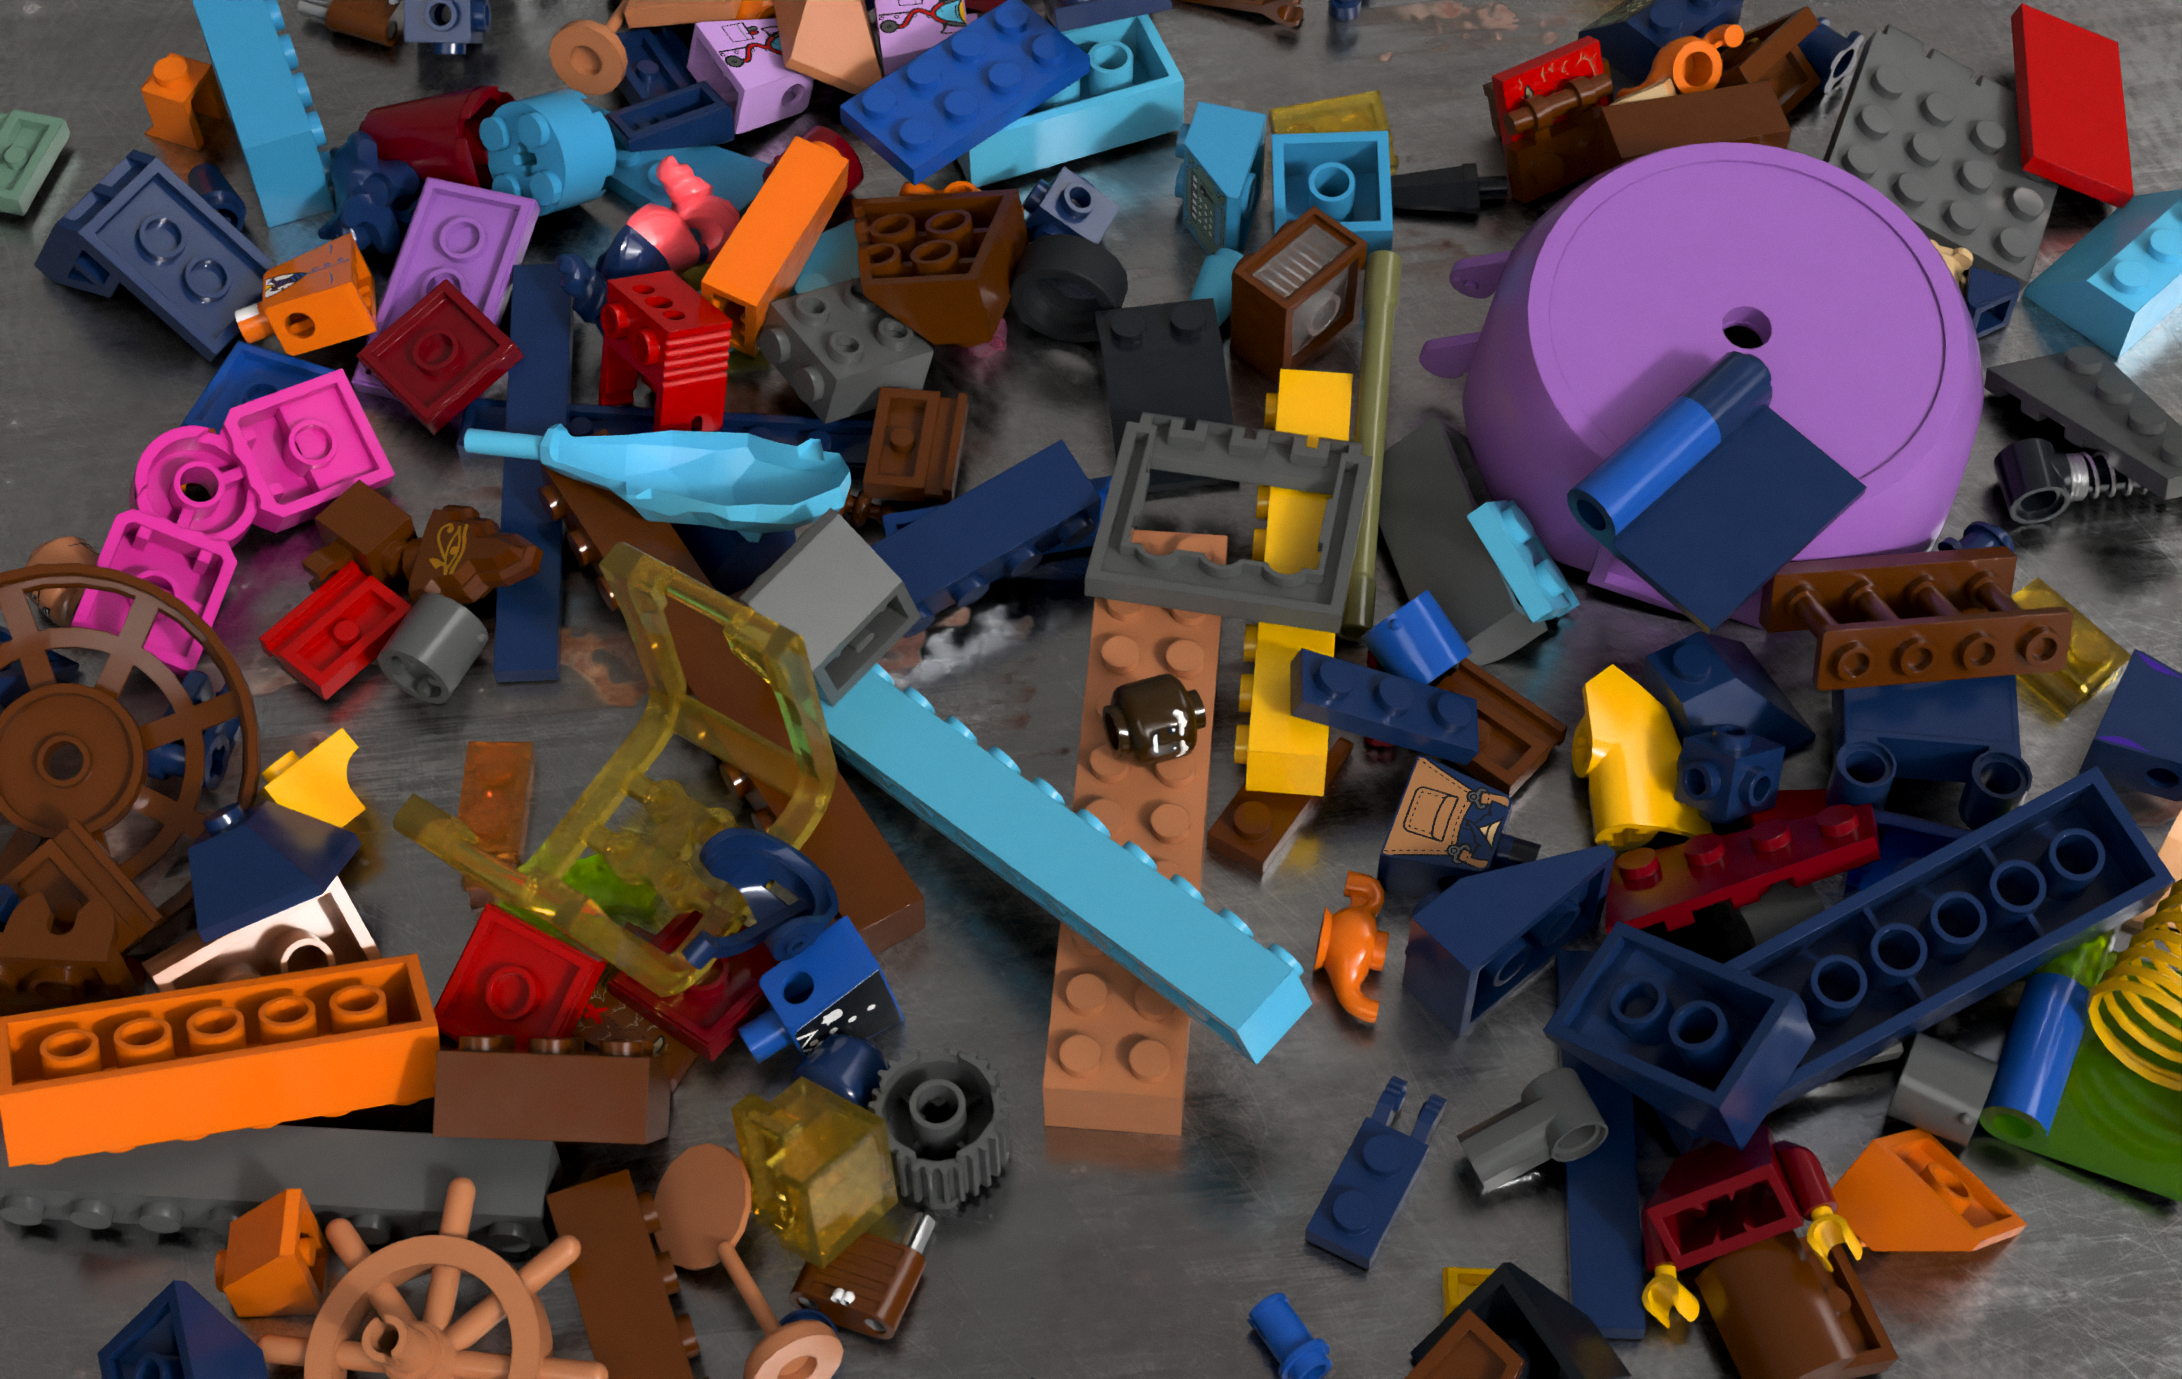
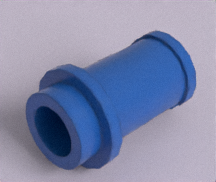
M1275 1293L1266 1297L1250 1311V1318L1247 1319V1322L1257 1331L1280 1363L1278 1375L1281 1379H1322L1332 1367V1361L1328 1357L1330 1346L1324 1339H1315L1290 1305V1300L1284 1293Z

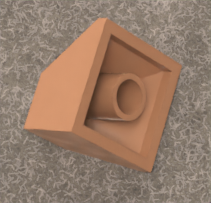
M773 0L785 67L854 95L859 94L884 78L874 29L864 0Z

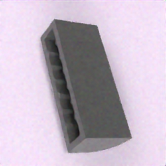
M1434 416L1384 451L1379 526L1409 601L1429 590L1473 652L1466 658L1477 666H1482L1512 654L1546 632L1548 628L1545 621L1532 623L1468 520V514L1486 502H1493L1494 500L1476 463L1467 437ZM1459 662L1451 667V669H1458Z

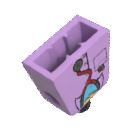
M874 0L883 77L891 74L988 12L966 14L964 0Z
M776 19L695 23L687 69L697 82L706 81L731 106L735 134L744 133L802 113L808 107L814 78L784 66Z

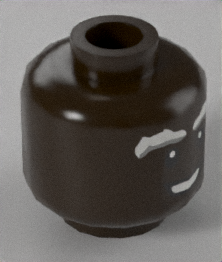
M1170 673L1118 686L1112 694L1110 705L1104 706L1102 711L1106 738L1113 754L1116 757L1124 756L1135 767H1146L1191 754L1197 742V729L1204 728L1206 725L1205 709L1198 692L1195 689L1187 691L1183 683Z

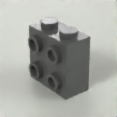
M861 277L770 302L758 346L766 360L775 366L794 388L798 397L812 409L824 424L876 409L880 387L922 390L934 350L921 335L864 296Z

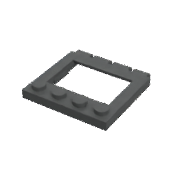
M1142 412L1139 423L1127 421L1085 575V596L1340 634L1373 457L1362 455L1363 443L1320 437L1317 449L1307 447L1308 435L1258 428L1256 440L1247 439L1246 426L1197 420L1195 430L1191 431L1185 430L1186 418L1149 412ZM1150 469L1333 495L1332 499L1327 498L1318 542V552H1321L1317 570L1303 568L1298 573L1281 574L1271 569L1267 562L1239 559L1229 565H1219L1208 560L1204 553L1176 549L1168 555L1148 553L1141 544L1132 543L1131 541L1135 526L1139 525L1150 483Z

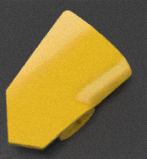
M1614 664L1585 683L1582 688L1585 715L1574 733L1572 764L1577 777L1589 778L1588 794L1594 839L1597 846L1607 844L1614 851L1635 849L1651 841L1658 831L1679 834L1689 838L1706 833L1714 834L1710 821L1701 818L1698 809L1674 800L1678 778L1677 761L1682 747L1666 707Z

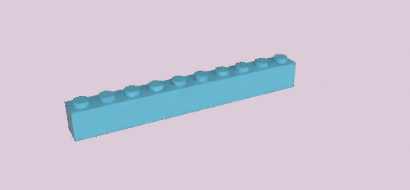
M878 663L833 707L803 685L789 698L823 747L1255 1065L1264 1058L1313 1004L1299 978L1304 973L1302 966L1283 947L1272 943L1266 949L1252 939L1254 934L1250 928L1233 912L1222 908L1216 914L1204 905L1205 900L1203 896L1186 879L1178 874H1174L1169 880L1156 871L1157 866L1155 862L1139 846L1131 841H1127L1123 846L1110 839L1111 834L1105 825L1092 813L1083 808L1077 814L1073 813L1065 807L1064 799L1049 783L1040 777H1036L1032 782H1029L1020 775L1021 770L1016 763L1001 749L992 746L988 751H985L977 745L978 741L974 734L957 718L949 716L943 721L934 715L936 712L933 706L917 690L907 686L902 692L893 686V679Z

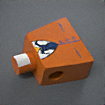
M348 233L269 269L263 275L262 301L236 310L235 318L240 332L248 344L276 334L285 353L290 356H297L377 331L376 282L352 234Z

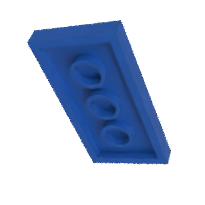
M1007 0L839 106L841 123L915 186L1090 73V56L1064 34L1058 32L1054 26L1022 0Z

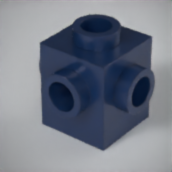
M404 0L405 42L433 43V54H466V43H483V32H489L491 8L489 0ZM448 9L451 11L450 21L447 18Z
M1065 166L1050 184L1040 179L1022 204L1024 210L1029 213L1025 219L1030 243L1041 236L1066 234L1080 236L1099 244L1121 208L1117 203L1098 191L1092 183L1077 176Z
M1718 724L1713 726L1710 732L1686 737L1683 740L1682 751L1677 761L1678 778L1674 800L1698 809L1701 818L1718 824H1733L1738 822L1739 817L1775 808L1786 746L1753 734L1752 731L1745 727L1732 724Z

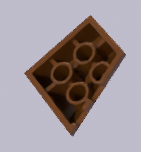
M1018 189L852 199L856 221L854 223L859 247L858 260L861 286L864 296L934 345L956 344L960 347H974L984 342H992L1011 298L1009 288L1019 260L1026 246L1030 244Z

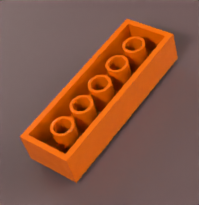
M418 954L0 1017V1113L9 1167L27 1164L49 1165L63 1158L99 1152L122 1153L142 1145L172 1140L194 1141L202 1139L209 1134L245 1128L267 1129L281 1122L317 1116L339 1117L354 1110L390 1104L405 1106L417 1103L422 1099L435 1097L437 1050H440L439 1031Z

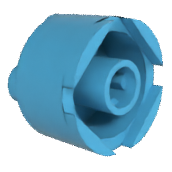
M569 88L558 89L503 104L491 117L483 119L479 128L480 139L488 152L489 163L487 164L493 179L492 190L536 199L541 209L539 216L588 203L602 197L607 190L602 189L605 179L614 175L616 166L615 143L607 120L600 110L591 112L587 105L581 101V99L588 97L577 90Z

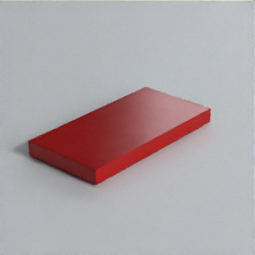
M2021 3L2011 16L2022 169L2117 208H2123L2134 196L2118 42Z

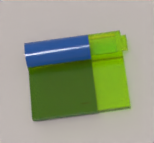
M2111 929L2029 973L2001 1050L1996 1074L1981 1111L1979 1122L1991 1135L2009 1144L2182 1202V1091H2175L2152 1083L2126 1067L2105 1047L2094 1031L2086 1006L2090 988L2101 982L2103 972L2114 966L2117 954L2120 953L2113 950L2116 938L2115 931ZM2141 959L2143 966L2158 971L2152 962ZM2174 970L2182 977V972ZM2126 975L2128 981L2141 983L2136 976ZM2157 984L2172 998L2182 1003V999L2180 997H2178L2162 985ZM2121 990L2112 991L2115 1001L2133 1023L2150 1037L2176 1051L2182 1052L2181 1041L2160 1031L2136 1012ZM2138 995L2146 1005L2163 1019L2182 1029V1019L2177 1014L2150 998ZM2102 997L2098 1008L2101 1018L2121 1042L2137 1055L2155 1065L2182 1074L2181 1063L2168 1060L2149 1050L2124 1031L2108 1011L2104 997Z

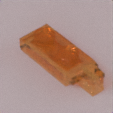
M468 741L453 854L456 871H466L464 888L470 895V907H485L486 903L497 905L501 873L515 872L516 866L522 865L536 761L533 742Z

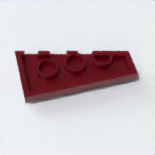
M1868 803L1854 807L1847 804H1839L1825 808L1817 815L1789 821L1770 819L1754 825L1751 829L1719 836L1713 833H1706L1692 837L1684 844L1656 850L1651 848L1630 850L1614 860L1607 890L1605 926L1607 935L1617 921L1637 929L1664 922L1667 931L1670 932L1695 923L1692 911L1721 901H1727L1732 904L1734 909L1761 901L1760 897L1770 890L1773 883L1786 879L1789 885L1798 888L1880 860L1878 825L1872 804Z

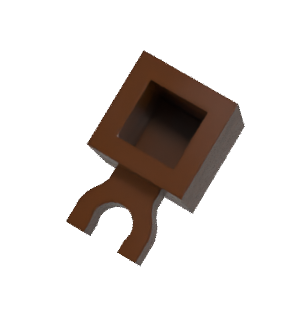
M361 480L354 483L314 518L324 548L312 552L301 562L303 569L314 577L308 583L311 591H316L352 560L359 565L360 571L368 577L370 575L374 576L384 585H387L393 578L404 574L402 564L404 549L410 540L417 538L412 518Z

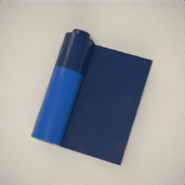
M1737 351L1727 352L1567 494L1568 506L1577 522L1708 635L1865 493L1867 488L1769 408L1773 390L1769 369L1758 357Z

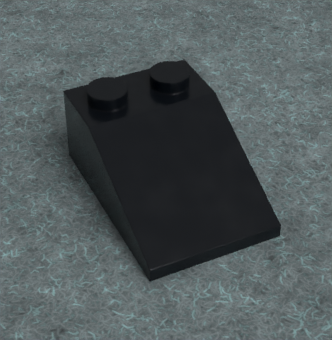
M1213 298L1095 311V358L1114 466L1127 421L1139 423L1142 412L1186 418L1185 430L1191 431L1195 430L1197 420L1233 424L1223 344ZM1150 469V483L1147 493L1240 482Z

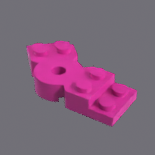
M343 368L230 408L219 434L208 432L209 428L194 425L178 427L158 436L147 446L138 461L129 489L130 510L116 515L95 566L116 569L152 582L186 603L212 628L238 563L231 548L241 541L251 524L278 533L314 519L358 480H361L373 490L388 485L393 481L395 473ZM186 483L199 484L209 492L211 499L204 502L193 501L185 496L181 490V485ZM86 588L70 627L101 630L119 636L134 600L117 593ZM160 612L144 645L145 650L154 654L175 675L183 678L187 676L191 669H196L203 651L202 645L186 630Z

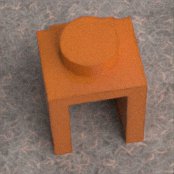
M170 52L167 57L159 60L154 65L152 74L140 88L152 121L151 126L144 134L198 151L203 146L204 140L194 112L220 120L227 113L212 65Z

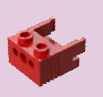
M672 270L607 280V303L602 307L600 315L604 335L598 405L618 406L634 403L633 391L637 389L638 372L642 374L641 381L656 394L653 432L670 430L691 431L692 426L699 432L722 430L727 385L726 370H728L727 360L729 359L728 350L730 349L729 339H731L730 329L732 328L733 321Z

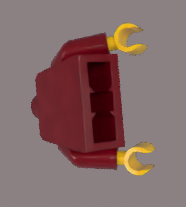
M1758 1126L1742 1152L1718 1141L1683 1154L1674 1160L1654 1195L1644 1204L1641 1211L1647 1271L1655 1275V1278L1643 1290L1642 1302L1644 1307L1666 1328L1670 1327L1669 1311L1673 1305L1689 1322L1694 1321L1699 1313L1700 1306L1697 1298L1677 1280L1676 1272L1804 1225V1219L1806 1221H1813L1806 1234L1807 1242L1825 1270L1833 1271L1827 1256L1830 1249L1839 1243H1847L1856 1260L1861 1259L1862 1246L1843 1217L1833 1214L1838 1209V1205L1819 1159L1808 1148L1790 1141L1782 1140L1776 1142L1767 1126Z

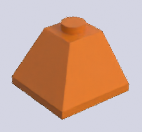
M1918 1128L1873 1139L1831 1188L1838 1205V1209L1834 1214L1843 1217L1861 1246L1869 1247L1872 1251H1974L2019 1235L2028 1225L1931 1133Z

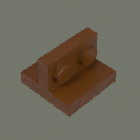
M1808 5L1745 32L1744 39L1739 46L1725 47L1720 51L1723 63L1722 76L1715 89L1769 80L1784 115L1786 116L1822 83L1797 45L1820 24Z

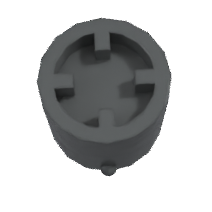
M425 593L417 598L380 651L377 660L381 670L388 679L400 689L425 702L441 704L449 700L485 647L489 637L486 628L479 618L466 607L443 595Z
M1786 879L1773 883L1770 890L1760 897L1761 901L1734 909L1732 904L1727 901L1713 904L1716 930L1729 958L1732 960L1824 911L1825 908L1812 883L1798 888L1789 885Z
M1917 1032L1885 1116L1966 1147L1990 1091L1998 1063Z

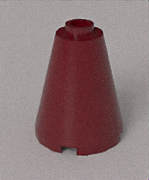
M482 85L374 108L368 112L365 119L361 122L358 131H364L374 138L380 159L407 162L422 181H426L427 177L492 190L493 179L487 164L489 163L487 148L480 139V124L483 119L491 117L500 106L515 101V99L509 92H499L497 90L499 87Z

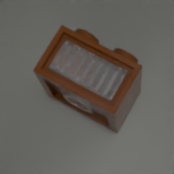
M1312 206L1295 221L1289 220L1284 223L1272 240L1256 253H1248L1242 257L1232 272L1230 349L1277 384L1280 381V369H1304L1361 321L1367 242L1315 206Z

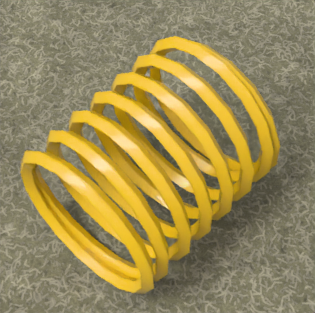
M2182 879L2172 885L2169 897L2158 902L2155 914L2145 919L2142 931L2131 936L2128 949L2117 954L2114 966L2103 972L2101 982L2090 988L2086 1001L2093 1029L2105 1047L2132 1071L2152 1083L2175 1091H2182V1074L2163 1069L2133 1052L2109 1029L2102 1020L2098 1008L2102 997H2104L2108 1011L2124 1031L2149 1050L2168 1060L2182 1064V1052L2176 1051L2150 1037L2133 1023L2117 1004L2112 993L2114 990H2121L2136 1012L2160 1031L2182 1042V1029L2163 1019L2138 996L2141 995L2154 1000L2182 1019V1003L2172 998L2157 985H2162L2182 999V977L2169 966H2174L2182 971V911L2180 906L2182 905ZM2167 922H2174L2180 933L2169 931ZM2154 940H2162L2170 952L2156 948ZM2140 957L2149 958L2158 971L2143 966ZM2126 975L2136 976L2141 983L2128 981Z

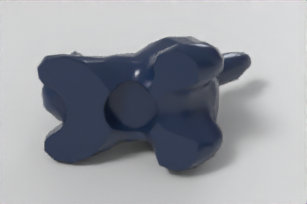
M355 131L348 137L345 144L341 147H333L330 150L332 158L330 174L335 192L336 208L335 215L318 230V236L323 240H334L351 233L360 251L367 248L373 241L375 247L382 254L394 253L400 243V228L392 212L393 204L402 196L414 194L419 188L420 179L416 171L407 162L380 159L374 138L364 131Z

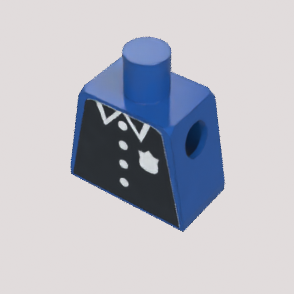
M846 915L825 929L813 945H809L797 956L781 961L761 976L758 984L771 1009L737 1030L756 1062L760 1064L792 1043L802 1059H804L821 1040L832 1034H849L867 1040L905 1020V1017L880 965Z

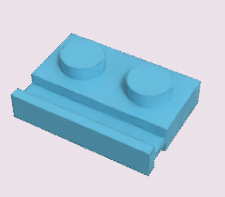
M1513 499L1509 502L1507 500L1486 502L1467 515L1471 525L1532 623L1551 620L1556 616L1560 618L1580 605L1562 572L1534 532L1529 519Z

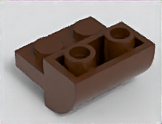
M1790 1230L1724 1254L1696 1277L1695 1282L1742 1379H1851L1885 1372L1899 1359L1840 1243L1833 1246L1827 1256L1833 1268L1832 1272L1825 1270L1807 1242V1236L1797 1238L1794 1230Z

